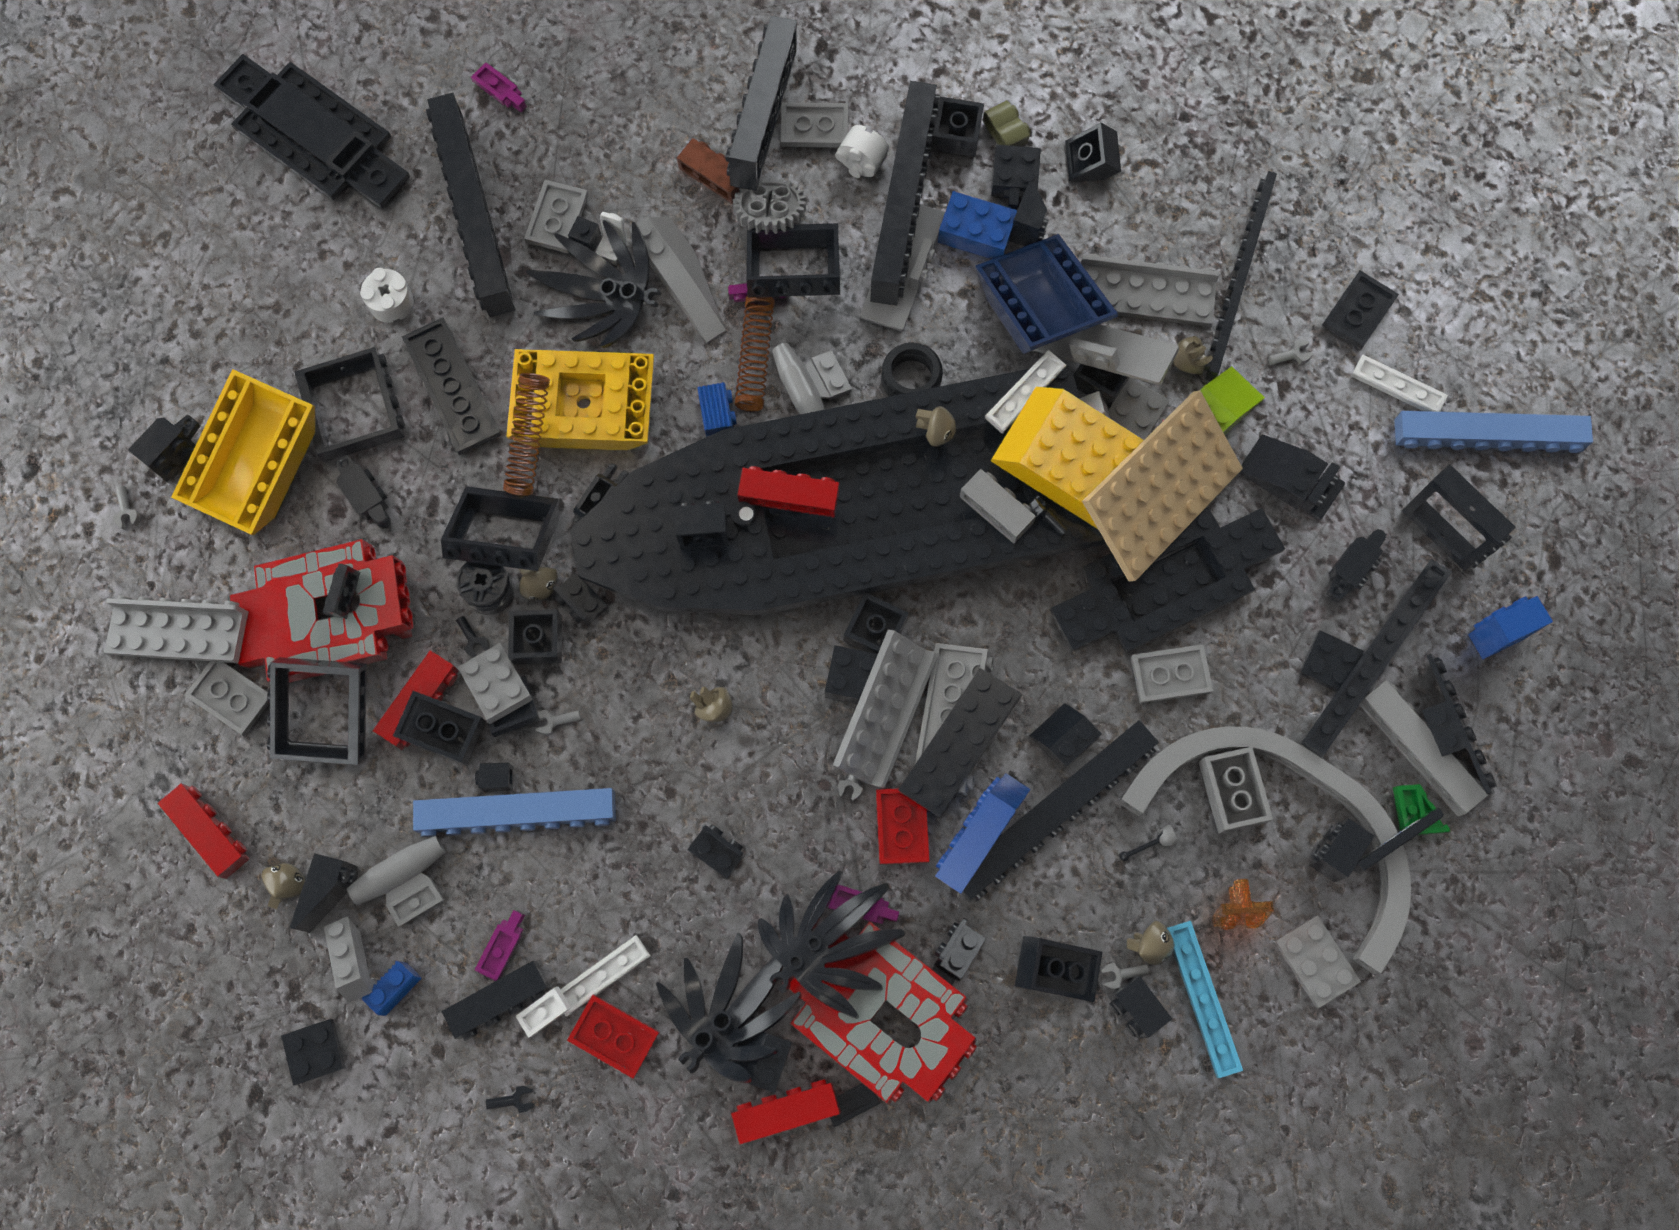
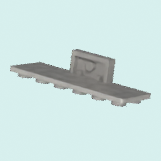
M920 204L903 298H899L897 306L870 302V287L860 314L861 319L898 331L904 330L919 286L926 280L928 270H926L927 264L933 261L935 255L933 248L945 214L944 211Z
M1099 324L1034 351L1045 354L1050 350L1058 358L1160 385L1179 351V345Z

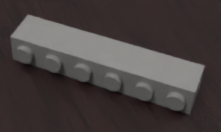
M1386 680L1364 697L1360 703L1363 710L1458 817L1468 813L1488 796L1483 784L1469 774L1467 766L1461 760L1456 759L1453 754L1441 756L1428 723L1422 721L1416 714L1415 707L1400 696V691L1394 684Z

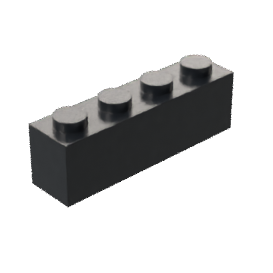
M531 961L441 1012L454 1039L463 1038L464 1041H467L478 1035L477 1030L486 1025L487 1028H490L501 1022L500 1017L508 1012L510 1016L524 1009L523 1004L532 1000L534 1003L545 995V992L550 990L551 987L539 963Z

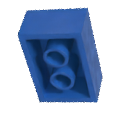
M953 191L939 228L938 243L989 259L1005 254L1010 241L1013 220L1017 210Z
M1525 596L1513 602L1512 605L1502 607L1482 619L1481 622L1474 625L1475 630L1469 633L1468 636L1481 658L1486 659L1528 638L1553 621L1538 596L1529 600Z

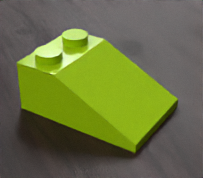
M1232 366L1201 389L1224 435L1265 399Z

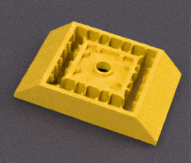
M515 349L506 437L511 439L510 436L521 435L535 440L539 439L537 435L518 434L511 430L512 428H524L534 432L540 431L537 427H521L512 423L514 420H521L536 425L541 424L539 420H525L513 415L515 413H524L536 417L543 416L539 412H523L515 409V406L519 405L532 407L537 410L543 409L541 405H527L516 401L517 398H525L537 402L545 401L541 397H525L517 394L518 391H529L539 395L546 394L543 390H530L518 386L521 373H534L550 379L549 388L545 389L548 395L545 396L547 402L543 404L546 409L542 411L545 417L541 419L544 424L540 426L543 430L539 434L541 436V440L538 441L541 445L540 447L630 450L647 444L654 354ZM582 399L590 401V405L587 408H579L578 403ZM514 437L517 439L528 440L525 438ZM521 442L533 447L538 446L536 442Z

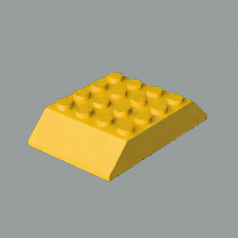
M232 369L171 498L246 533L255 535L275 518L315 434V406Z
M1035 387L992 457L991 462L1097 528L1082 501L1144 440L1064 389Z

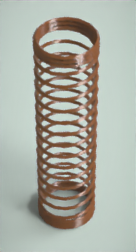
M747 296L745 300V317L743 318L744 330L742 331L743 337L741 338L743 343L740 345L742 350L740 351L739 372L737 373L739 378L737 379L738 385L736 386L737 392L735 393L734 405L745 411H759L764 408L765 402L761 397L765 395V392L762 390L766 388L763 383L767 379L763 376L767 375V371H765L768 368L766 362L769 361L767 357L769 351L767 349L770 347L768 342L771 340V337L768 335L772 333L769 328L772 327L770 321L773 320L771 315L774 313L775 300L772 297L748 298ZM751 301H767L771 304L756 305L751 303ZM770 310L772 311L771 313H768V314H767V313H763V312H765V311H770ZM749 315L769 316L771 319H753ZM756 321L761 323H769L770 326H753L748 322ZM747 329H766L770 333H753ZM747 336H766L769 340L750 339ZM747 342L765 343V344L768 345V347H764V348H763V347H757V346H750V345H748V344H746V343H747ZM746 349L765 350L767 354L750 353ZM745 356H762L765 357L767 360H750L745 358ZM744 363H761L766 365V367H750ZM743 370H761L764 371L765 374H749L744 372ZM747 376L760 377V378H763L764 381H762V382L749 381V380H746V379H744V378H742V377H747ZM746 383L759 384V385L764 386V388H760V389L749 388V387L743 386L742 384H746ZM739 385H740L741 387H743V388H745V389L739 390L738 387H739ZM741 391H759L762 392L763 395H749Z
M521 373L519 375V387L530 390H543L546 394L539 395L529 391H518L517 394L525 397H541L545 401L537 402L530 399L517 398L516 401L519 403L541 405L543 409L537 410L520 405L515 406V409L523 412H539L543 416L536 417L524 413L513 414L520 419L539 420L541 424L536 425L521 420H514L512 422L514 425L521 427L539 428V432L524 428L511 429L518 434L537 435L539 439L535 440L521 435L510 436L515 441L536 442L538 446L533 447L518 442H511L509 444L517 449H534L537 453L531 454L521 450L508 451L514 456L534 457L536 460L532 462L519 457L507 458L509 462L516 464H508L506 467L514 471H508L505 474L516 479H505L503 489L510 494L528 496L533 494L534 491L532 484L535 483L533 477L536 476V473L533 470L537 468L535 464L538 461L536 456L539 454L537 448L541 446L538 442L541 440L539 434L543 431L540 426L544 424L541 419L545 417L542 411L546 409L543 404L547 402L545 396L548 395L545 389L549 388L550 379L539 374ZM514 437L525 438L528 440L517 439ZM512 452H520L528 455L516 454ZM510 459L523 460V461H526V462H518V461H513V460H510ZM517 464H533L535 468L530 469ZM509 466L521 467V468H524V469H515V468H511V467H509ZM529 471H531V472L534 473V475H533V476H529V475H527V474L520 473V472H529ZM509 474H518L526 477L513 476ZM518 479H531L533 482L527 483Z

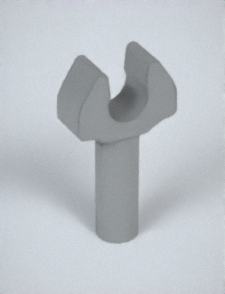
M1296 340L1291 350L1268 356V361L1270 365L1295 359L1302 365L1308 362L1313 352L1302 354L1299 349L1306 348L1309 341Z
M118 486L116 487L120 511L113 516V520L120 528L126 530L125 519L130 517L131 523L137 527L141 518L140 513L135 509H130L126 487Z
M542 710L538 712L539 721L546 719L548 724L545 727L537 728L536 731L543 735H552L556 725L581 720L580 712L574 711L553 716L548 710Z
M851 775L846 780H840L838 784L840 797L843 796L846 787L854 789L852 801L859 798L863 790L858 784V779Z
M1110 963L1100 970V973H1114L1115 979L1113 981L1103 983V986L1110 989L1120 988L1123 979L1149 975L1147 964L1120 969L1115 963Z

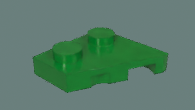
M1420 784L1393 787L1400 831L1428 812L1436 809L1434 804L1428 800L1427 794ZM1438 820L1418 835L1450 832L1447 824L1443 825L1441 820Z

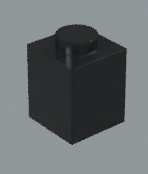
M577 216L568 237L595 252L602 235L597 223Z
M509 762L479 763V770L475 772V783L484 792L513 791V766Z

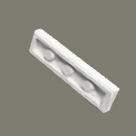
M1048 350L985 415V419L1003 434L1016 420L1034 388L1047 387L1065 369L1066 364Z
M1363 354L1351 377L1422 411L1440 412L1448 396Z
M637 935L560 989L571 1006V1009L564 1013L565 1016L571 1015L589 1002L593 994H600L651 957Z

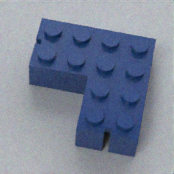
M1007 773L1001 779L996 777L986 791L983 792L976 803L977 806L964 821L963 825L967 828L964 829L962 827L951 841L949 846L953 849L948 848L937 863L936 867L939 868V871L935 877L961 894L1031 789Z

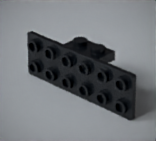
M1433 654L1426 655L1446 700L1422 710L1441 756L1444 757L1467 748L1486 794H1494L1493 788L1497 787L1496 781L1492 773H1486L1483 765L1487 764L1482 750H1476L1473 743L1477 741L1472 727H1466L1463 719L1467 718L1462 704H1456L1453 696L1457 695L1453 683L1450 680L1446 681L1443 675L1447 672L1446 667L1439 657L1436 658Z

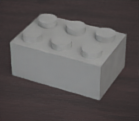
M1253 747L1204 757L1199 761L1218 834L1265 824L1273 820Z

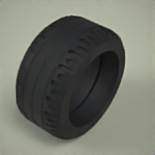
M914 342L904 343L892 349L885 357L881 373L882 386L889 397L940 387L943 368L938 355L931 348L929 349L928 346ZM917 361L929 369L932 377L924 386L910 389L898 384L893 378L892 372L902 362Z

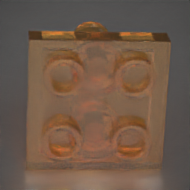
M1248 879L1234 880L1233 886L1228 888L1230 903L1221 904L1213 914V927L1221 926L1223 930L1234 929L1237 927L1236 925H1246V928L1261 927L1274 912L1273 901H1251Z

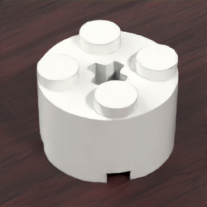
M855 125L850 129L835 154L836 159L849 168V173L856 178L861 176L873 177L889 153L887 152L889 147L884 138L874 130L872 133L865 131L867 127L862 125Z
M376 268L362 284L360 295L372 315L379 321L391 323L393 320L405 318L411 312L414 305L413 295L405 279L398 272L391 269Z

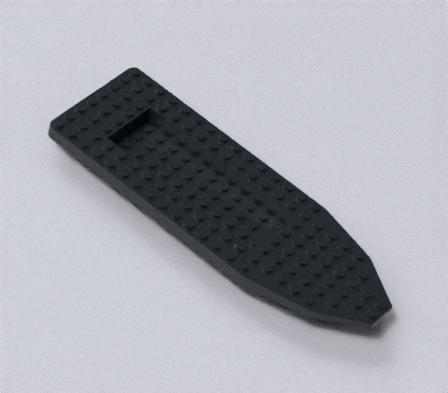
M1066 364L1065 369L1046 388L1064 389L1079 398L1073 371ZM1029 369L721 430L633 470L570 529L576 568L580 579L658 610L746 615L774 613L1106 544L1097 528L991 462L992 457L1013 423L1002 434L985 419V415ZM941 406L952 414L956 423V433L950 441L934 447L931 446L926 438L927 429L916 428L918 420L916 419L918 409L933 411L936 407ZM751 466H756L768 472L781 470L785 471L788 475L807 474L814 479H821L822 477L834 479L835 482H839L835 517L752 505L755 510L754 522L747 527L735 525L731 519V509L739 502L738 489L742 468L749 469ZM982 469L985 473H991L1001 487L1010 489L1015 494V499L1021 504L1025 503L1029 506L1031 500L1037 495L1043 497L1049 503V510L1068 529L1060 535L1042 516H1036L1032 526L1013 544L960 498L961 489ZM707 501L724 503L728 520L729 546L681 550L675 532L674 507L687 502L694 503L695 505L705 504Z

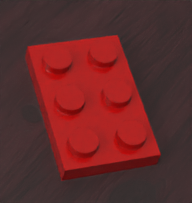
M899 788L876 789L879 865L929 863L927 810L899 792Z
M593 994L567 1041L634 1079L660 1031Z

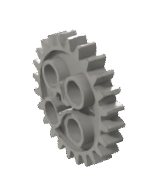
M763 177L762 182H759L757 191L739 188L740 193H735V199H733V210L736 220L741 221V226L747 225L748 230L756 228V233L764 230L765 234H768L769 230H773L777 234V229L786 232V226L794 228V223H800V218L805 217L806 196L803 195V190H798V185L792 186L791 181L783 183V178L775 181V178L772 177L770 181H767ZM772 193L770 217H768L769 194Z

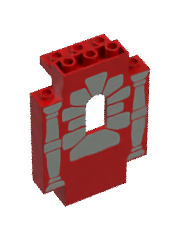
M363 539L255 565L256 589L230 595V601L239 603V607L249 611L239 662L237 664L249 669L265 665L266 676L270 662L279 657L366 664L387 660L386 651H388L389 646L384 636L394 634L402 639L412 637L413 615L408 607L410 606V593L406 585L405 564L393 555L376 559L374 547ZM338 564L348 565L361 572L355 589L360 596L358 608L348 613L347 619L331 617L318 621L316 599L328 596L333 574ZM290 671L289 683L324 674Z
M869 921L860 934L880 929ZM846 935L842 936L829 948L837 945L838 943L844 940L849 939V937ZM896 941L863 955L825 965V968H841L861 973L883 986V990L871 991L850 989L825 981L822 982L838 991L847 999L858 1013V1019L847 1016L825 1005L811 995L796 978L790 982L789 990L794 994L800 992L802 994L800 999L805 1002V1005L790 1024L889 1105L892 1101L896 1103L905 1092L902 1088L905 1084L928 1103H931L932 1100L937 1102L946 1090L943 1087L949 1078L953 1080L960 1072L961 1067L959 1064L964 1057L969 1059L977 1049L975 1045L976 1037L954 1021L955 1017L960 1018L967 1010V997ZM886 1001L920 1028L921 1039L916 1046L905 1048L899 1045L871 1022Z

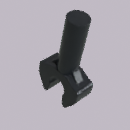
M1037 495L1031 500L1029 506L1037 517L1042 516L1060 535L1068 529L1049 510V503L1043 497Z
M465 616L459 617L456 620L468 640L464 650L470 657L474 658L477 656L474 651L476 645H481L485 651L489 649V642L486 637H477Z
M517 1086L516 1092L513 1095L486 1099V1109L514 1106L518 1109L519 1113L527 1112L535 1106V1103L524 1104L521 1101V1097L523 1094L534 1092V1089L528 1086Z

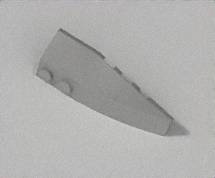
M648 217L637 225L647 247L650 267L704 341L708 344L724 334L726 329L696 253L671 218ZM630 228L629 232L632 239V228Z

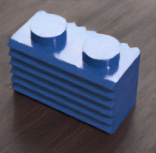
M725 383L697 387L706 437L721 430L733 428L732 425H737L735 411H730L729 404L733 403L731 389L726 390Z
M395 961L392 969H388V973H384L381 980H377V984H373L372 993L363 996L362 1000L378 1016H386L422 978L408 963Z

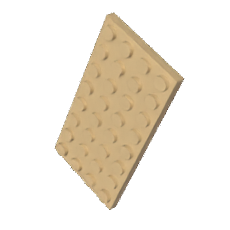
M1201 390L1194 391L1082 502L1128 581H1136L1243 468Z

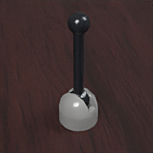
M1169 824L1159 830L1157 839L1131 851H1122L1119 854V858L1122 861H1127L1130 856L1158 843L1163 846H1172L1178 843L1177 836Z

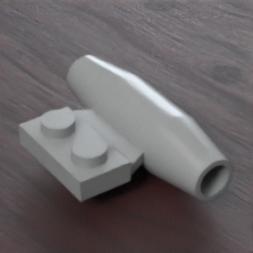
M788 343L779 344L772 350L779 377L799 414L825 410L822 399L833 400L851 393L852 388L832 350L812 357L806 365H804Z
M437 836L410 845L370 868L347 887V892L356 905L386 894V906L397 926L400 927L444 901L434 881L422 872L444 855L446 850Z

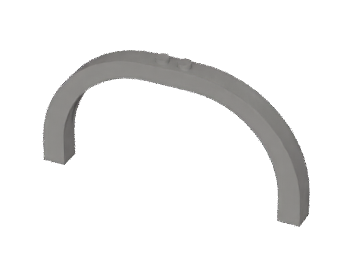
M1228 726L1211 728L1193 733L1168 745L1139 771L1118 802L1139 817L1163 782L1180 766L1203 755L1253 747L1255 754L1278 761L1342 803L1356 817L1364 829L1375 835L1371 841L1374 849L1398 833L1395 825L1378 801L1363 786L1343 773L1344 770L1339 765L1326 762L1311 750L1291 739L1273 732L1250 727ZM1403 845L1378 862L1381 882L1378 910L1367 936L1352 961L1373 975L1381 974L1402 938L1408 919L1411 901V878L1408 859Z

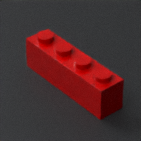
M751 466L749 469L742 468L738 500L739 502L745 501L756 506L835 517L839 482H835L834 479L828 477L814 479L807 474H797L795 476L788 475L785 471L781 470L768 472L763 471L760 467Z
M430 650L372 731L400 750L408 747L410 743L393 737V734L412 691L442 701L444 691L448 686L450 687L455 683L459 670Z
M180 783L157 804L216 876L227 879L249 860V857L245 854L247 849L239 840L235 841L230 836L232 830L223 821L220 823L216 819L217 812L208 803L204 804L200 799L202 794L193 785L189 787Z
M823 1079L810 1083L812 1088L802 1091L800 1086L787 1090V1096L779 1099L774 1094L761 1098L762 1104L752 1106L751 1102L736 1106L737 1111L731 1113L739 1145L840 1114L841 1110L833 1082L827 1084L826 1080Z

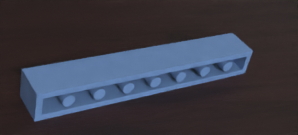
M1401 411L1394 419L1396 445L1404 446L1408 449L1428 446L1429 449L1451 447L1453 450H1461L1470 447L1475 448V450L1498 448L1499 451L1522 449L1524 452H1531L1543 449L1546 452L1569 450L1570 453H1580L1593 443L1591 416Z
M612 788L413 801V830L421 833V837L436 836V832H446V835L449 836L461 835V831L471 830V834L486 833V829H495V832H510L511 828L520 827L521 831L535 830V826H545V829H559L561 824H570L571 828L585 827V823L595 822V826H608L610 821H616L615 791Z

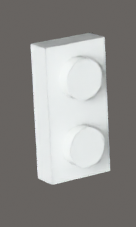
M555 987L516 1015V1018L528 1038H530L570 1010L571 1006L560 988Z

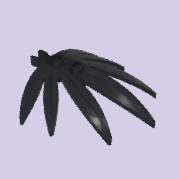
M603 220L607 237L615 256L625 271V275H622L608 261L589 248L555 233V238L571 254L587 267L607 279L601 280L578 274L543 270H527L526 273L536 280L569 295L605 302L565 306L534 311L533 313L538 317L549 319L579 320L598 317L615 311L613 314L571 338L574 342H580L597 337L612 329L599 345L602 348H606L618 342L633 328L641 313L643 302H646L651 307H658L659 304L652 300V297L662 293L657 288H649L647 290L650 275L649 256L643 235L635 222H632L634 265L631 254L621 237L608 222Z
M838 871L826 881L810 902L796 937H794L793 905L788 894L784 896L779 912V930L782 940L780 941L774 928L762 918L758 919V931L766 949L785 967L781 972L774 973L769 979L773 985L778 980H783V985L778 989L782 994L789 990L790 982L796 978L811 995L825 1005L847 1016L858 1019V1013L847 999L838 991L822 982L825 981L850 989L871 991L883 990V986L861 973L841 968H825V965L857 957L881 948L905 936V932L902 929L867 932L851 937L829 948L852 929L889 889V885L884 883L854 896L835 909L812 932L825 912L842 877L841 871Z
M737 933L724 962L707 1018H705V1000L702 986L695 968L688 958H684V984L692 1020H690L685 1008L672 992L660 982H657L656 986L672 1022L682 1036L694 1047L690 1052L681 1054L678 1059L683 1065L688 1060H692L687 1070L691 1074L696 1072L700 1061L705 1058L710 1066L723 1077L738 1083H750L752 1081L750 1074L742 1066L730 1060L739 1062L759 1061L773 1056L778 1050L775 1047L734 1046L764 1033L777 1024L797 1004L802 994L797 992L742 1027L757 1012L775 986V984L773 985L769 981L770 977L776 972H781L784 967L773 957L748 983L728 1010L725 1011L734 994L741 971L743 936L740 933Z

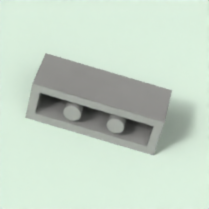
M980 469L961 489L960 498L1015 544L1032 526L1036 516L1030 506L1025 503L1021 504L1015 499L1016 496L1010 489L1001 487L991 473H985Z
M348 916L324 926L335 987L348 1003L372 993L373 990L361 934L358 928Z

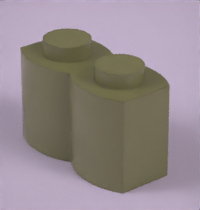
M1006 100L984 111L983 123L994 137L997 145L1023 146L1029 141L1030 128L1026 122L1023 123L1018 118L1019 112L1015 105H1011Z

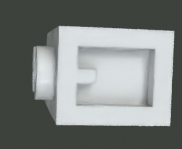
M602 212L600 219L603 238L595 253L610 264L617 266L619 261L607 237L603 220L611 225L625 245H627L624 221L617 214Z

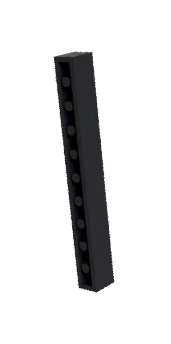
M1140 720L999 836L962 892L968 902L973 898L976 902L988 893L985 889L992 882L998 885L1007 877L1004 873L1011 866L1014 870L1026 861L1023 856L1029 851L1035 854L1045 845L1043 840L1050 835L1054 838L1064 829L1061 825L1069 819L1072 823L1082 814L1080 809L1084 805L1088 804L1091 807L1101 798L1099 793L1106 788L1110 791L1120 782L1117 778L1121 774L1125 773L1128 776L1138 767L1136 762L1143 757L1146 761L1156 752L1154 747L1159 742Z

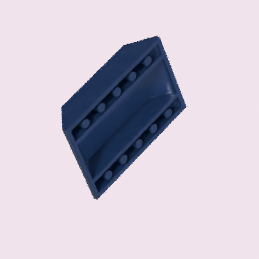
M1059 234L975 266L987 301L1023 354L1118 317L1117 311Z

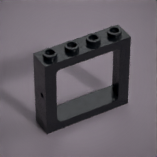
M838 223L794 224V228L786 226V232L777 229V234L773 230H769L768 234H765L764 230L756 233V228L748 230L747 226L746 281L748 298L840 295ZM821 247L827 249L828 274L760 276V251L763 249Z
M376 347L294 371L301 399L315 406V434L312 439L316 454L323 462L404 438L402 429L406 428L402 415H398L399 401L395 394L392 395L391 391L394 384L390 374H386L385 371L388 363L385 355L380 354ZM375 370L391 426L329 446L314 389L340 379Z
M1451 464L1442 470L1401 510L1463 571L1470 566L1476 568L1482 561L1504 546L1512 538L1509 533L1516 528ZM1435 492L1439 493L1485 537L1486 541L1477 548H1474L1426 500Z
M466 486L441 538L442 556L445 559L539 571L560 517L559 499L535 495L520 496L507 493L506 491ZM480 512L544 521L533 549L464 540L475 514Z
M279 657L270 662L267 669V677L270 679V688L267 693V701L270 703V712L267 717L270 736L267 740V749L270 750V758L351 765L361 763L365 759L367 664ZM290 671L349 675L348 745L296 742L289 739Z

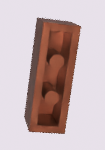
M692 138L677 156L678 167L681 171L733 204L735 193H740L738 187L730 186V176L726 174L729 162H726V157L723 154L715 153L705 142H699Z

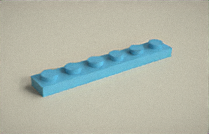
M1191 921L1168 927L1167 929L1172 935L1175 944L1173 953L1216 1077L1222 1078L1243 1071Z

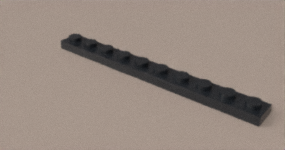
M1268 171L1265 179H1260L1256 190L1260 194L1259 198L1254 199L1251 211L1254 212L1253 218L1249 217L1245 227V231H1248L1247 238L1243 237L1239 250L1243 251L1242 256L1237 257L1233 268L1237 273L1235 277L1232 276L1227 290H1230L1231 293L1229 297H1225L1221 309L1225 311L1224 317H1219L1216 326L1219 334L1218 337L1213 338L1210 350L1213 351V359L1204 367V371H1207L1205 378L1207 381L1215 379L1221 368L1277 173Z
M1430 559L1302 740V745L1321 758L1325 755L1452 573L1450 570Z

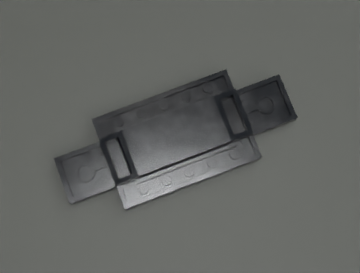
M242 54L213 84L216 90L244 109L231 123L236 131L331 200H334L349 185L382 209L411 177L408 171L379 151L392 137L389 131L292 62H289L276 75L273 72L269 73ZM264 120L268 121L270 124H272V125L275 126L277 129H279L280 131H282L284 134H286L288 137H290V138L293 139L295 142H297L298 144H300V145H301L302 147H304L306 150H308V151L311 152L313 155H315L316 157H318L320 160H322L324 163H326V165H327L328 167H326L324 164H322L321 162H319V161H318L317 159H315L313 156H311V155L308 154L306 151H304L303 149H301L299 146H297L295 143H293L292 141H290L288 138H286L285 136H283L281 133H279L277 130H275L274 128H272L270 125H268L267 123H265Z
M1209 507L1204 509L1157 559L1195 541L1197 542L1152 563L1136 581H1128L1126 576L1113 581L1125 574L1112 553L1083 566L1081 571L1091 589L1050 608V612L1071 652L1113 633L1117 635L1127 653L1253 593L1255 588L1244 570L1285 550L1264 510L1260 508L1220 527Z

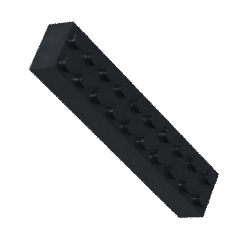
M910 80L871 278L870 302L897 306L899 298L904 296L905 279L908 275L909 258H911L912 242L916 233V221L920 212V200L923 196V184L927 175L928 159H930L931 142L940 94H936V84Z
M453 92L427 99L429 109H426V113L433 127L431 132L438 146L436 151L440 162L442 161L443 167H441V170L448 184L446 188L449 198L453 203L452 211L455 220L458 221L459 226L457 230L460 239L463 240L464 246L462 249L469 263V275L475 285L473 287L477 301L479 300L482 311L486 310L489 317L516 311L466 124Z

